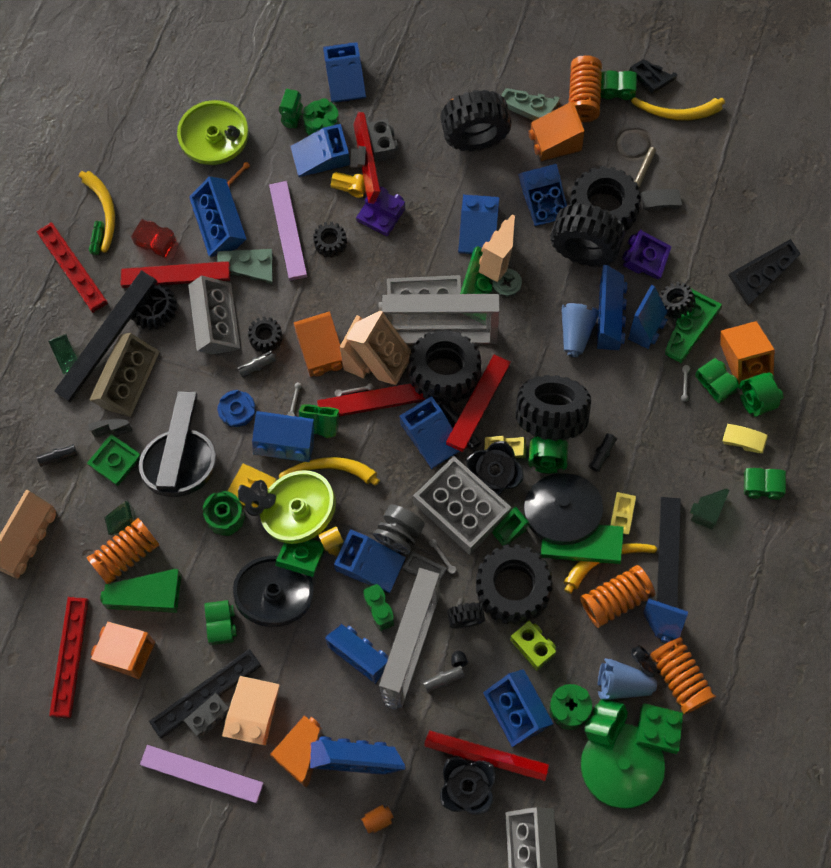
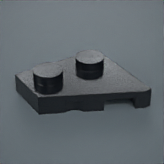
M644 59L630 66L629 71L637 73L636 79L652 94L676 80L678 76L675 72L672 74L662 71L663 67L653 65Z

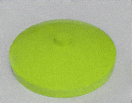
M219 100L205 101L191 107L182 116L177 129L178 141L183 152L193 161L206 165L222 164L235 158L244 149L249 136L248 124L243 113L236 106ZM233 125L240 130V135L235 141H230L225 136L224 131L228 129L227 126Z
M304 470L289 473L279 478L268 489V493L276 495V501L271 508L264 509L262 514H260V519L265 530L280 542L296 544L308 541L320 534L331 521L336 507L334 490L329 482L318 473Z

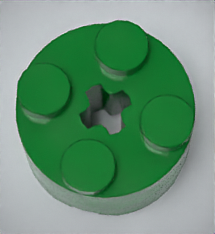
M326 98L313 101L303 109L305 131L308 136L322 128L340 124L336 106Z
M770 372L745 379L739 384V389H742L743 392L740 395L742 404L749 414L754 413L755 417L777 409L780 405V400H783V393L778 389L774 376Z
M534 437L530 440L529 467L533 466L535 471L546 474L557 473V469L561 468L562 471L565 470L568 465V442L566 440L562 441V439L552 441V439L543 440L541 437Z
M228 491L213 493L204 502V519L214 533L231 536L242 527L245 520V512L239 498L235 494Z
M575 684L563 685L554 692L549 706L550 716L563 729H578L586 723L591 714L592 700L585 688ZM568 703H571L572 706H574L573 711H570L569 707H566L568 706Z

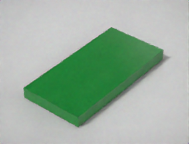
M599 525L598 529L589 538L571 545L552 544L542 539L541 558L621 564L624 527Z

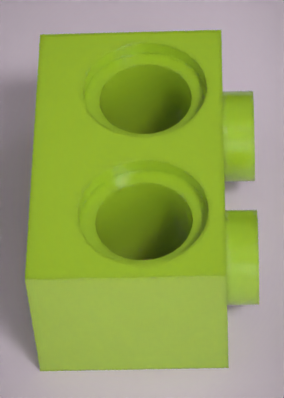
M528 621L511 635L510 641L537 671L555 656L556 646L550 639L546 640L542 636L543 632L537 624H532ZM525 633L532 634L533 639L531 641H526L523 639L522 635ZM543 648L547 654L539 656L536 654V650Z

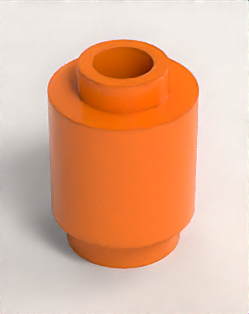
M381 805L366 813L365 817L361 818L368 834L391 825V819L394 817L389 807L384 808Z

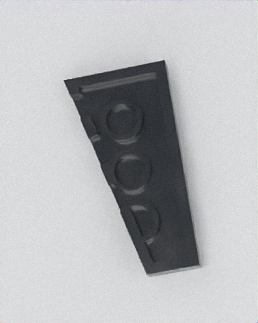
M790 239L734 270L728 276L749 306L799 257L800 252Z

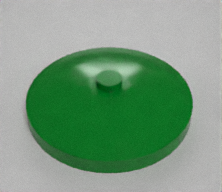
M623 724L619 729L616 740L611 746L588 740L582 752L581 774L583 781L590 793L607 806L618 809L638 807L649 801L662 784L665 774V762L662 751L637 745V726Z

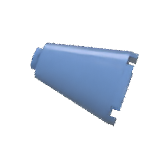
M568 303L566 307L562 305L564 352L567 353V356L578 357V355L583 354L599 316V310L592 307V310H588L587 305Z
M607 658L604 659L606 663H602L598 675V685L602 689V692L598 691L600 699L611 700L650 696L656 691L657 680L641 670Z

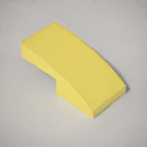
M727 424L722 441L727 445L743 447L744 451L763 454L768 435L746 427Z
M485 437L484 450L488 449L494 442L505 441L513 448L515 458H526V439L524 437Z
M616 492L610 526L624 527V534H629L636 496Z

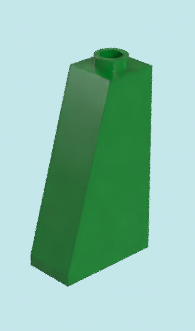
M172 569L106 584L104 591L101 592L100 601L106 609L177 613L182 574L179 569Z

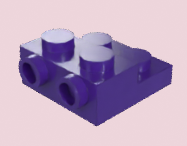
M380 187V194L375 204L368 203L366 197L365 205L357 215L356 221L388 236L405 211V201L400 195L395 194L392 196L388 194L384 187Z
M642 230L632 234L627 243L630 245L629 250H626L622 257V260H624L623 266L638 274L644 272L657 280L660 279L672 246Z

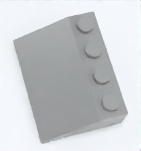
M454 456L413 495V504L469 555L484 542L511 509L502 498Z

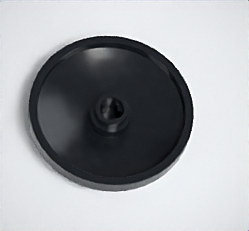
M190 430L176 490H157L155 485L168 432H165L154 438L143 450L139 460L140 475L145 485L151 491L161 496L181 497L191 494L202 488L215 472L217 456L214 446L205 435Z
M557 473L542 478L531 487L525 498L524 513L525 518L529 522L528 526L539 538L552 544L571 545L586 540L598 529L603 517V501L597 488L585 478L569 473Z
M264 556L249 562L239 571L233 584V598L238 611L247 620L260 626L281 627L291 624L308 611L313 600L311 576L276 566L278 556Z

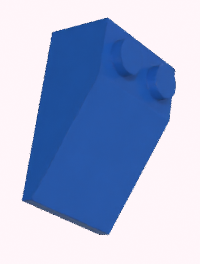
M463 195L458 253L472 254L476 246L482 248L485 242L491 240L493 233L497 230L499 197Z
M653 285L650 286L634 315L628 340L649 349L652 343H656L660 335L658 334L659 329H664L668 320L665 318L667 310Z

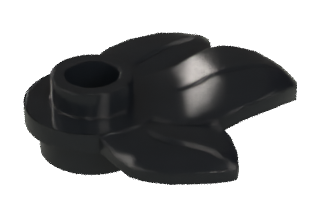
M263 480L254 482L251 488L240 485L238 488V498L245 504V510L251 516H258L262 514L264 509L271 508L275 504L276 495L268 493L267 485ZM252 504H257L258 507L255 508Z
M640 645L631 649L632 658L640 664L645 674L654 677V672H661L649 660L650 654Z

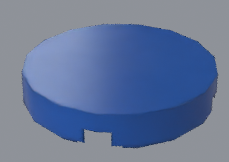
M233 390L221 397L217 410L224 424L230 427H241L253 419L256 407L253 398L248 393Z

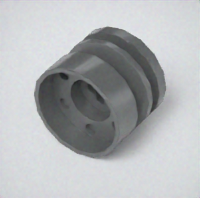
M391 504L383 515L386 523L380 522L378 524L379 529L374 531L373 536L391 550L409 555L412 551L411 547L415 545V540L412 537L420 536L425 523L411 511Z

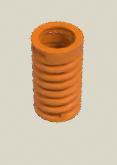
M587 55L573 59L570 70L569 103H574L581 122L594 121L600 115L602 62L596 57Z
M137 518L131 523V527H125V532L120 531L119 536L115 535L113 537V541H107V546L102 545L100 547L101 551L96 550L94 554L86 558L107 584H110L116 580V576L120 577L122 575V571L126 572L128 566L133 567L134 561L139 562V555L144 558L146 556L145 550L150 553L160 545L142 521Z
M639 565L630 568L629 571L623 572L622 575H618L616 578L610 579L609 582H605L602 586H598L596 590H591L589 594H583L580 596V599L592 623L597 628H600L607 624L609 620H614L615 616L620 617L621 612L627 613L628 609H634L635 605L639 606L641 604V601H648V596L654 598L656 594L652 582L645 571Z
M680 637L659 647L650 654L653 662L657 663V669L661 670V676L665 677V683L669 684V690L673 691L672 695L677 698L676 702L681 705V711L685 715L715 699L716 695L711 692L712 688L707 686V680H702L691 686L703 679L704 675L703 673L696 674L700 671L699 666L692 667L696 664L695 659H690L692 657L690 652L684 653L688 647L683 645V638ZM705 687L704 689H702L701 691H699V692L696 693L695 695H692L693 693H695V692L698 691L699 689Z

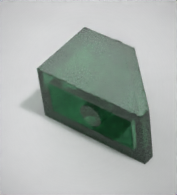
M725 488L700 497L698 504L694 502L690 513L693 514L690 521L713 530L730 490Z

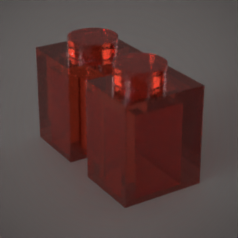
M141 219L131 235L134 245L145 250H152L153 253L167 258L176 243L174 232L167 227L162 228L150 220Z

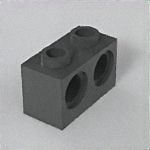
M388 119L367 123L375 162L396 158L398 144L397 140H393L392 137L395 136L393 125L389 126Z
M215 693L184 721L201 740L226 719L229 708Z

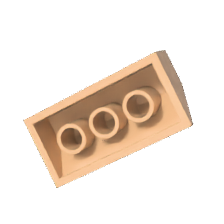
M378 311L356 322L346 339L379 381L396 385L409 363L411 350L382 311Z
M28 490L24 492L0 534V571L16 579L25 572L28 560L36 552L37 544L45 537L49 523H52L56 517V510L51 504Z

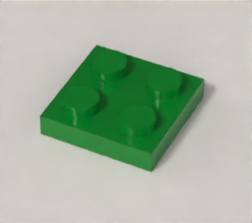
M111 434L87 464L113 484L119 486L138 463L141 454Z
M312 539L296 544L284 543L276 559V566L313 577L325 548L322 542Z
M643 703L640 709L636 744L677 754L679 752L683 713Z

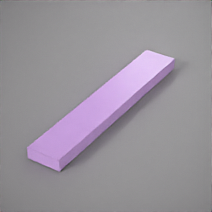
M287 181L269 184L289 281L306 278L307 274Z
M147 745L140 765L256 804L264 785L263 782Z

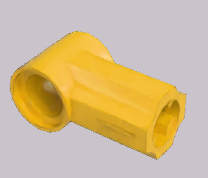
M335 172L332 175L331 188L347 191L356 198L364 196L366 188L362 174L351 176Z
M336 526L319 534V538L329 554L338 556L344 541Z

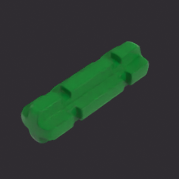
M102 221L94 222L93 228L95 229L92 231L90 241L92 244L89 246V252L92 255H98L100 252L99 246H101L102 231H104L105 227Z

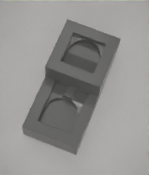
M366 146L351 149L350 170L359 169L365 165Z
M659 189L641 193L643 210L660 211L662 208L679 209L682 206L678 189Z
M108 419L88 424L94 438L108 432H112L117 437L133 431L128 420Z

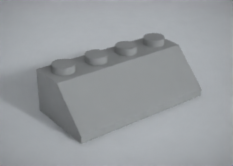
M201 275L188 285L197 351L218 354L239 350L240 343L231 283Z
M535 807L505 812L509 868H558L554 809Z

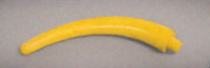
M638 98L631 100L632 104L648 113L673 120L705 118L721 111L722 105L725 104L723 98H714L708 103L695 108L667 109L648 104Z
M81 171L79 177L82 179V183L96 193L104 209L106 228L101 251L106 253L110 247L115 229L113 200L108 189L97 176L90 171L86 173Z
M338 457L313 459L310 462L297 464L279 474V478L295 471L337 469L359 477L366 484L372 483L376 486L380 482L376 477L377 472L370 469L367 465L355 460Z
M639 543L622 544V554L638 552L656 553L657 547ZM578 562L563 582L566 585L564 591L572 594L573 589L579 588L585 575L600 562Z

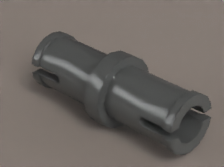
M270 350L257 358L253 357L252 361L237 368L242 378L256 370L258 372L261 371L262 367L275 362L276 359Z
M459 665L444 673L441 671L439 675L426 681L424 680L423 683L429 693L443 686L448 687L450 683L464 678L465 675Z

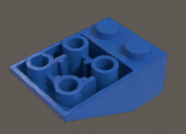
M358 42L323 47L331 102L366 98Z
M341 124L322 128L291 146L298 177L350 165L349 152Z
M557 164L518 174L534 226L555 221L558 212L567 206Z
M432 396L399 416L400 425L431 469L460 452L446 445V441L453 429Z
M350 529L334 563L336 572L370 586L378 584L383 591L390 593L406 557L372 538Z

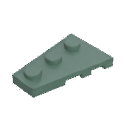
M508 88L501 95L506 100L509 110L534 121L554 111L561 98L555 96L554 99L546 98L543 94H538V96L528 95L525 91Z
M272 249L217 251V262L229 261L230 274L247 276L252 280H262L273 285Z

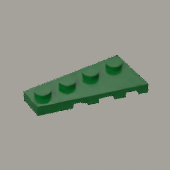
M476 246L473 250L460 294H490L492 291L490 278L479 272V260L483 254L482 248ZM464 313L486 324V313Z
M693 289L692 292L696 300L695 307L692 308L693 311L691 313L687 311V316L682 314V318L677 319L675 329L665 350L666 356L679 363L684 361L722 309V304Z

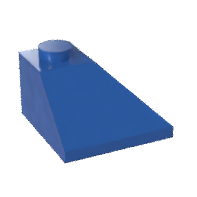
M648 599L643 610V614L656 638L661 639V642L666 644L680 637L688 615L687 611Z

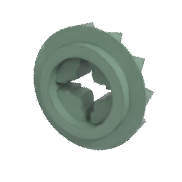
M507 269V272L498 283L492 280L494 291L496 290L499 295L502 294L507 297L512 294L515 295L522 285L520 275L512 269ZM504 280H506L507 282L511 281L510 287H508L507 285L503 286Z

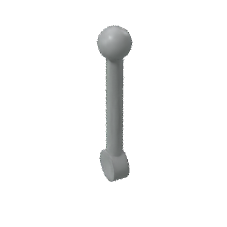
M684 365L682 368L684 383L681 400L683 402L689 399L687 396V379L690 367L688 365Z
M299 382L294 385L296 389L291 410L287 414L288 416H295V405L299 389L302 387V384Z
M368 384L364 387L344 391L338 389L335 391V396L338 397L363 390L371 391L374 386Z
M434 539L430 540V546L435 548L449 568L448 572L455 574L456 567L451 566L437 546V541Z

